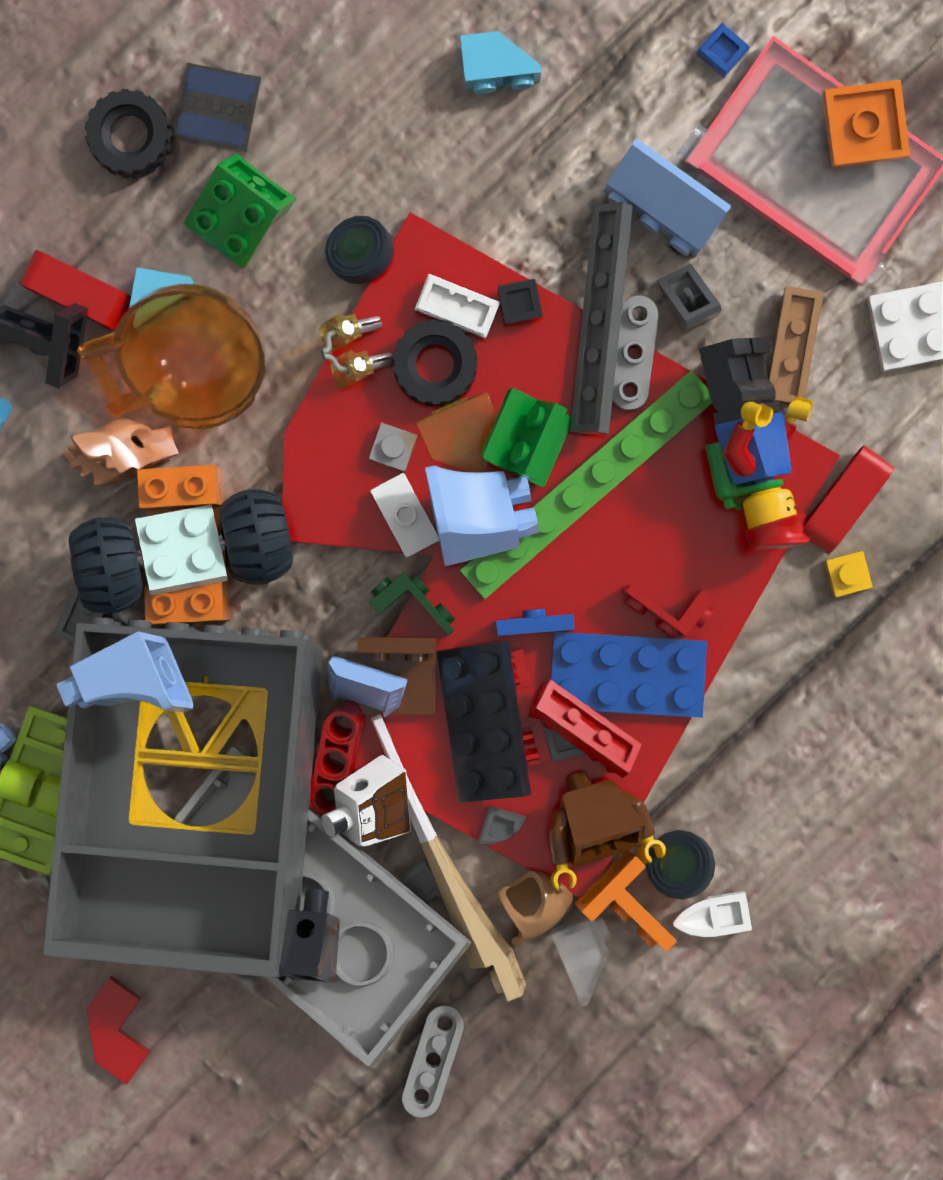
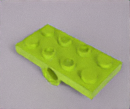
M29 705L10 760L6 762L0 774V858L46 875H51L67 717L34 705Z

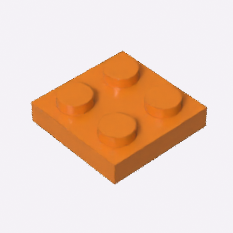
M901 80L829 88L822 92L832 168L902 160L910 157Z

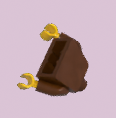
M577 772L569 776L566 784L570 792L561 796L560 808L553 813L549 831L552 864H555L557 868L552 873L550 881L555 890L559 891L558 877L561 873H565L569 877L570 888L575 886L577 878L575 873L568 869V863L572 862L575 868L638 847V858L641 862L649 864L652 863L648 852L650 846L654 848L657 858L665 855V845L659 840H654L652 836L655 834V830L644 802L625 790H620L614 781L605 780L592 784L586 772Z

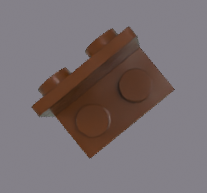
M358 637L359 664L408 679L400 707L390 714H435L437 638ZM359 704L364 714H383L380 710Z

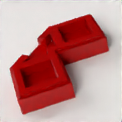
M110 976L88 1006L87 1015L95 1062L127 1085L150 1053V1050L120 1029L141 1000V997Z

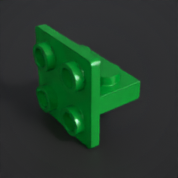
M509 388L480 453V458L518 477L527 478L528 482L544 487L571 426V416L566 414L567 408L554 402L537 400L515 388Z

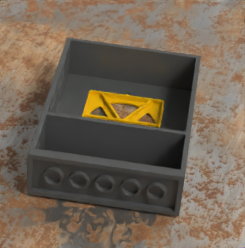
M91 617L90 624L77 623L72 665L138 631L165 637L191 697L212 696L230 703L231 709L202 752H200L182 712L163 710L143 701L126 702L111 707L92 705L88 708H81L78 704L71 707L68 706L43 956L273 978L285 976L279 973L288 912L289 910H300L323 646L312 642V636L303 635L304 632L280 630L279 637H275L274 633L265 632L264 629L244 627L241 629V634H237V631L229 630L224 626L204 625L203 632H200V628L189 627V624L166 622L165 629H163L162 625L151 624L152 622L128 620V625L126 626L123 622H115L114 619ZM163 713L168 715L183 751L146 748L149 734ZM246 719L254 733L258 755L256 757L219 754L239 723ZM143 764L256 773V777L246 800L232 815L212 825L190 826L173 820L157 806L148 790Z

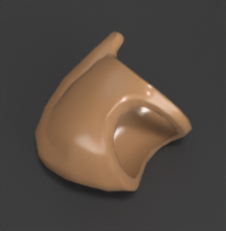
M530 871L497 891L505 911L518 930V935L511 940L514 946L550 930L559 924L571 911L574 899L572 893L559 881V891L555 890L550 882L551 877L543 872Z

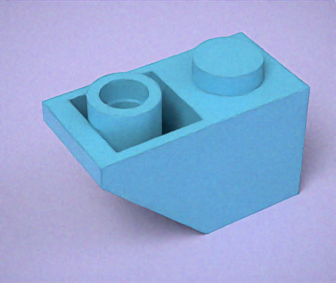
M500 32L460 36L465 90H474L475 94H488L495 92L496 87L511 85V88L514 90H523L533 87L534 82H540L541 65Z

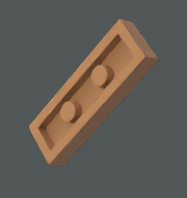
M790 286L784 288L768 380L774 385L776 390L774 402L780 401V403L790 404L796 397L805 398L823 292Z

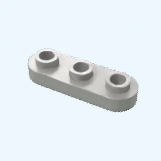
M633 296L622 305L612 402L617 408L624 411H634L640 408L647 400L649 394L658 309L655 303L645 296ZM636 308L643 309L646 313V319L636 321L632 316V311ZM631 346L640 348L641 357L638 359L630 358L627 353L628 348ZM624 385H634L637 389L636 395L634 397L625 396L623 393Z
M442 1003L434 1006L427 1015L402 1095L405 1109L415 1117H428L440 1105L464 1029L463 1015L452 1004ZM448 1016L452 1020V1025L446 1029L441 1028L438 1025L440 1017ZM437 1053L441 1060L438 1064L431 1065L426 1060L427 1055ZM424 1089L428 1092L429 1097L425 1101H419L415 1098L414 1094L417 1090Z

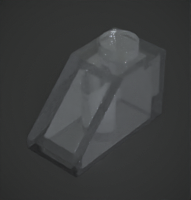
M584 915L550 930L581 1007L589 1004L609 954L605 943L612 940L603 919L591 922Z

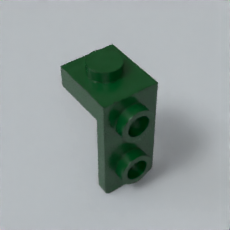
M403 572L393 582L387 577L371 591L375 598L369 604L379 615L409 590L448 635L455 631L450 625L455 621V618L441 602L435 607L425 597L430 590L416 574L409 578Z

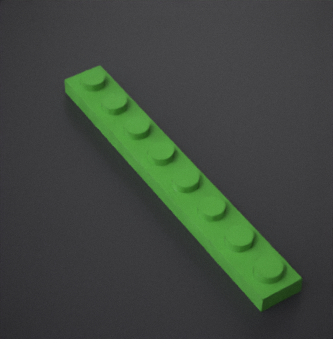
M691 370L533 507L538 521V533L519 538V548L472 559L460 570L461 573L480 595L486 599L712 404L709 389Z

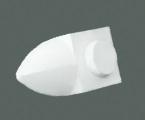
M739 891L706 897V900L693 904L679 914L674 920L673 926L685 933L700 937H716L751 931L752 926L746 892Z

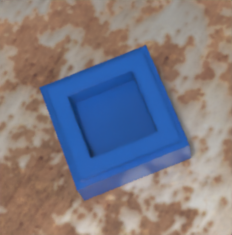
M722 22L701 45L696 54L719 75L725 78L749 51L750 46Z

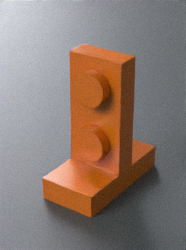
M629 850L625 851L574 904L593 922L614 900L609 907L625 923L632 918L640 926L636 933L651 948L658 944L668 952L677 940L625 890L646 868Z

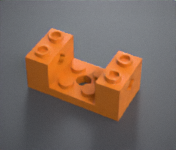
M216 465L137 469L139 508L146 510V517L212 504L218 535H222L219 521V509L223 503L221 468ZM222 551L227 581L150 596L148 585L144 586L146 621L152 622L151 624H166V622L189 623L230 620L228 570L225 551Z

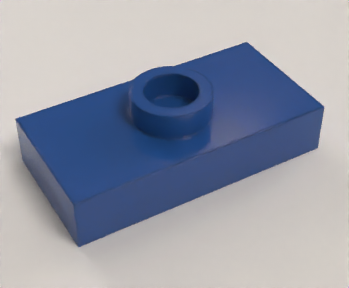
M545 609L523 610V618L496 620L497 636L575 630L573 614L546 616Z

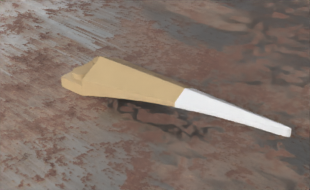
M381 714L372 717L371 720L386 757L403 768ZM407 777L411 821L453 926L472 942L464 952L470 969L486 968L493 965V971L490 972V976L497 993L504 992L507 1001L521 997L526 982L512 947L488 917L453 864Z

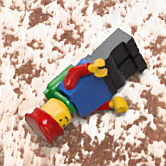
M768 337L735 338L699 348L711 401L714 408L718 411L713 416L719 442L705 446L717 498L723 500L726 509L736 508V511L744 509L748 530L744 533L749 544L745 554L748 556L799 546L811 541L804 534L803 525L806 513L797 514L791 491L781 489L784 484L783 479L775 480V477L791 473L788 442L797 428L795 424L796 419L808 422L814 402L803 397H796L788 407L787 417H784L780 401L774 402L776 390L767 377L763 354L771 352Z

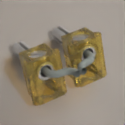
M337 314L319 325L318 330L324 345V349H321L323 360L331 361L330 367L334 380L340 390L374 373V369L393 365V359H388L393 356L390 352L370 357L367 351L354 353V351L350 350L338 358L327 354L362 336L361 333L381 329L382 322L376 323L381 320L379 316L357 320L355 314L348 316Z

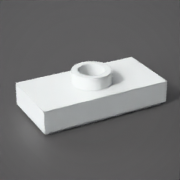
M429 274L416 304L415 311L441 322H451L455 327H460L468 333L486 339L500 302Z
M404 472L370 490L406 558L439 541L435 529Z

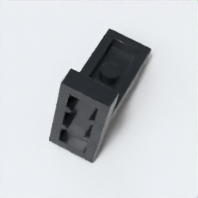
M73 303L55 314L53 324L3 305L0 307V340L30 348V351L37 355H48L45 384L59 389L78 376L88 308Z

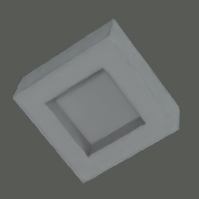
M381 422L369 460L406 472L418 435Z

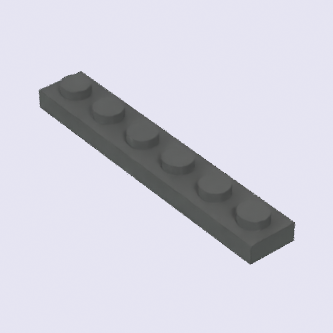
M624 202L594 205L570 426V432L578 434H609L633 205Z

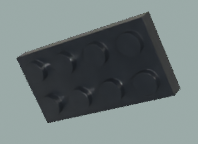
M509 641L437 651L459 803L531 795Z

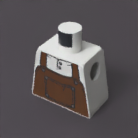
M384 755L377 757L336 785L334 789L336 809L323 815L321 819L323 828L329 836L334 837L341 833L358 846L363 847L411 832L406 769Z

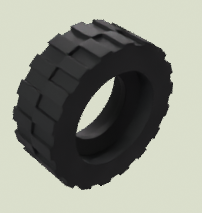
M121 89L119 92L112 91L107 93L106 97L96 101L95 107L91 108L88 113V121L85 122V130L87 131L85 139L91 154L109 173L113 175L118 174L122 178L144 177V174L153 173L156 171V167L165 162V157L167 153H170L172 147L170 141L173 139L168 117L156 100L150 95H144L142 91ZM123 116L138 117L147 127L148 135L145 144L134 152L118 150L110 138L112 125Z
M437 319L425 323L422 321L417 323L412 329H407L404 332V336L401 339L399 338L396 350L393 352L394 375L406 396L408 395L418 404L420 402L430 407H433V405L446 406L450 402L458 401L464 393L468 392L471 384L474 382L477 370L476 350L470 337L465 335L464 330L453 326L451 322H439ZM429 345H441L447 348L454 358V368L451 375L441 382L425 380L420 376L416 368L418 354Z

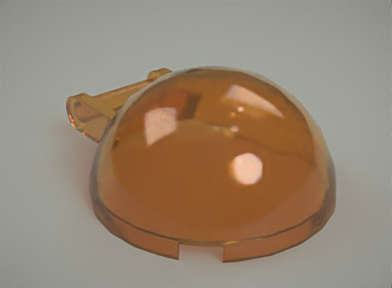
M180 283L165 286L142 296L121 317L115 332L89 340L77 349L80 358L87 360L108 399L107 409L111 416H119L148 406L154 414L174 421L173 427L201 430L221 426L236 419L253 404L265 377L264 344L260 331L249 313L229 295L216 288L201 284ZM114 351L119 372L131 390L130 393L122 395L102 355Z

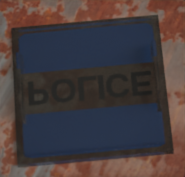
M187 63L172 137L247 152L261 77Z

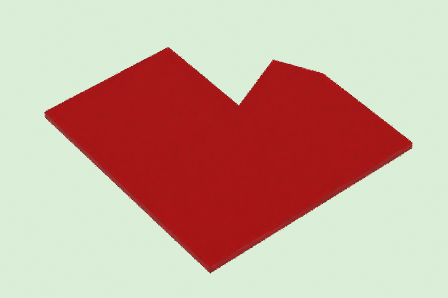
M410 212L393 241L394 252L391 263L383 274L370 281L349 318V321L379 316L381 320L376 323L382 322L381 329L338 339L329 354L334 356L342 367L345 361L354 360L356 357H370L387 352L393 355L399 338L401 339L404 336V332L407 329H412L419 322L423 321L425 323L433 320V318L415 311L416 304L429 274L500 302L497 286L530 279ZM537 283L543 318L505 326L500 304L486 339L464 331L465 335L470 337L476 350V377L468 392L464 393L458 401L450 402L446 406L441 407L440 405L430 407L420 402L418 404L411 397L406 396L397 383L393 365L353 376H346L344 372L337 371L330 360H325L284 432L282 505L288 523L291 542L403 553L370 491L403 473V471L369 460L381 422L418 435L404 474L436 533L437 528L429 495L426 467L437 466L446 470L475 473L504 471L506 479L517 478L518 476L481 459L480 453L509 388H515L537 400L557 403L567 408L566 414L572 416L583 309ZM429 345L418 354L416 368L420 376L425 380L441 382L451 375L454 368V358L447 348L441 345ZM637 346L628 348L627 353L630 358L638 359L641 357L640 348ZM654 350L649 394L645 403L634 411H624L617 408L612 402L609 434H578L570 432L569 429L546 485L540 487L528 482L531 501L512 505L513 511L533 508L691 370ZM696 374V376L708 388L706 379ZM626 384L623 386V393L627 397H634L637 389L632 384ZM710 404L486 599L480 595L460 571L471 560L445 566L439 541L414 554L432 556L420 578L430 590L425 597L434 607L441 602L455 618V621L450 624L455 631L448 635L416 597L411 594L387 637L437 638L436 712L433 715L389 714L384 717L381 714L424 811L477 841L479 840L489 805L526 816L522 827L512 837L499 843L484 845L530 871L543 872L551 877L552 873L557 870L556 865L552 864L549 831L553 813L560 808L561 796L570 792L566 784L569 776L577 772H586L592 784L605 780L614 781L620 790H625L644 802L692 717L596 711L642 744L628 775L621 778L614 772L609 773L606 771L607 767L599 761L593 762L590 756L581 754L555 762L550 760L527 766L531 795L459 803L437 651L509 641L510 652L519 649L524 651L535 698L537 699L543 685L551 679L554 632L707 641L705 695L788 549L784 548L753 556L745 554L749 544L744 533L748 530L744 509L737 511L736 508L726 509L723 500L717 498L705 449L706 445L719 442L713 416L718 411L714 408L713 404ZM795 430L788 442L791 473L775 477V480L783 479L784 484L781 489L791 491L797 514L806 513L807 515L840 455ZM626 585L632 586L675 619L680 616L696 592L703 590L714 598L709 605L714 611L702 628L695 625L687 637L678 633L673 638L656 626L659 618L648 610L644 615H641L627 605L625 600L628 596L622 590ZM545 609L546 616L574 615L575 630L497 636L496 620L523 618V610ZM364 714V725L354 771H358L381 755L386 756L371 720L372 717L379 714ZM342 716L338 725L343 729H352L351 721L347 717ZM336 752L328 753L329 757L345 764L340 754ZM614 855L575 868L572 862L568 863V869L572 870L577 878L573 888H570L569 877L565 873L559 875L558 881L572 895L580 898L605 872Z

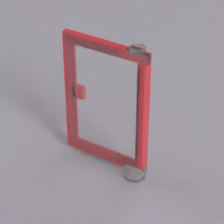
M773 36L710 127L707 129L698 123L676 155L859 286H863L867 280L874 284L886 267L881 262V259L943 172V156L907 131L910 157L907 159L832 168L822 92L825 89L845 86Z

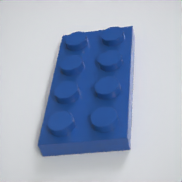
M554 632L551 680L594 711L703 718L707 641Z

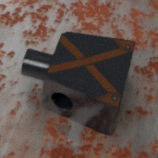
M306 889L303 911L289 910L279 966L280 974L297 980L335 983L340 920L327 913L329 891ZM315 927L313 935L310 936L312 929Z

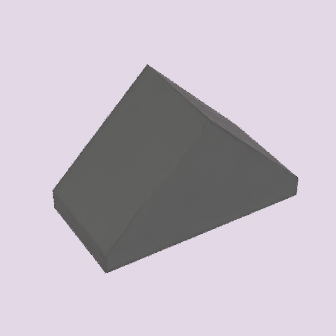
M692 264L657 280L681 333L716 318L722 311L720 303Z

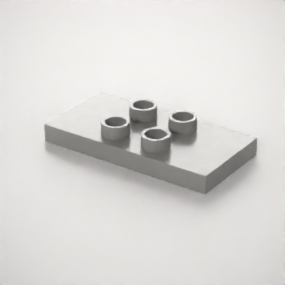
M234 746L226 753V755L250 757L241 748ZM213 770L174 820L190 826H207L226 819L246 800L254 784L256 773ZM309 806L300 911H303L306 889L329 891L327 913L340 920L335 983L297 980L286 975L276 978H265L365 1065L370 1067L376 1065L472 942L341 833L334 837L329 836L323 828L322 816L316 814ZM315 927L312 929L310 936L313 935Z

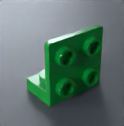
M234 154L217 164L185 219L184 224L239 267L244 268L249 264L273 222L291 209L296 198L238 154Z

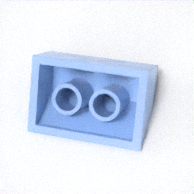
M637 138L608 180L604 190L609 194L607 199L611 203L624 202L633 205L632 211L640 216L638 222L643 227L655 234L661 231L671 239L669 244L685 256L691 253L697 257L731 208V205Z

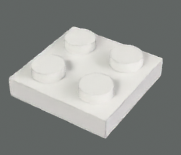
M943 281L867 297L881 372L943 360Z

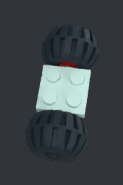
M246 489L230 496L221 504L219 509L222 535H218L212 504L137 518L135 523L141 548L137 553L132 530L126 522L114 518L98 517L80 524L70 533L68 540L75 585H77L82 606L93 612L114 614L124 611L137 603L143 595L139 563L140 567H145L150 596L227 581L222 551H225L231 575L237 581L252 585H264L279 579L290 570L293 564L290 533L280 498L276 494L262 489Z

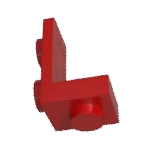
M626 585L622 590L628 596L625 600L627 605L641 615H644L647 610L659 618L656 626L673 638L678 633L687 637L695 625L702 628L714 611L709 607L714 598L703 590L696 592L677 619L632 586Z

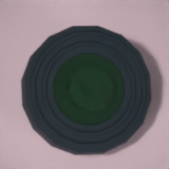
M354 216L343 220L332 230L327 238L325 247L326 260L330 268L338 278L350 284H364L378 278L388 268L394 252L389 232L381 222L369 216Z
M675 830L664 833L657 840L665 845V855L657 858L652 846L648 851L652 859V863L646 864L649 880L657 891L669 898L684 900L699 895L709 886L714 877L715 859L712 849L703 838L691 831Z

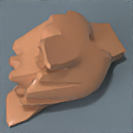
M127 418L110 421L92 432L72 435L73 443L68 446V450L63 451L64 458L69 462L70 468L80 471L79 476L81 478L92 475L93 485L95 486L115 484L124 478L131 481L137 477V469H149L179 454L170 427L152 430L144 424Z

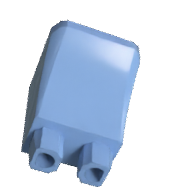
M437 466L425 468L432 510L445 566L519 548V538L539 532L534 508L513 511L512 505L531 501L527 478L506 479L504 471L475 473L446 470Z
M139 631L70 666L73 676L57 684L65 706L70 707L78 704L81 708H88L92 705L111 707L126 702L143 701L167 711L185 713L193 709L191 695L167 639Z

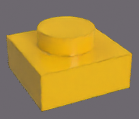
M863 551L824 561L833 597L873 588Z

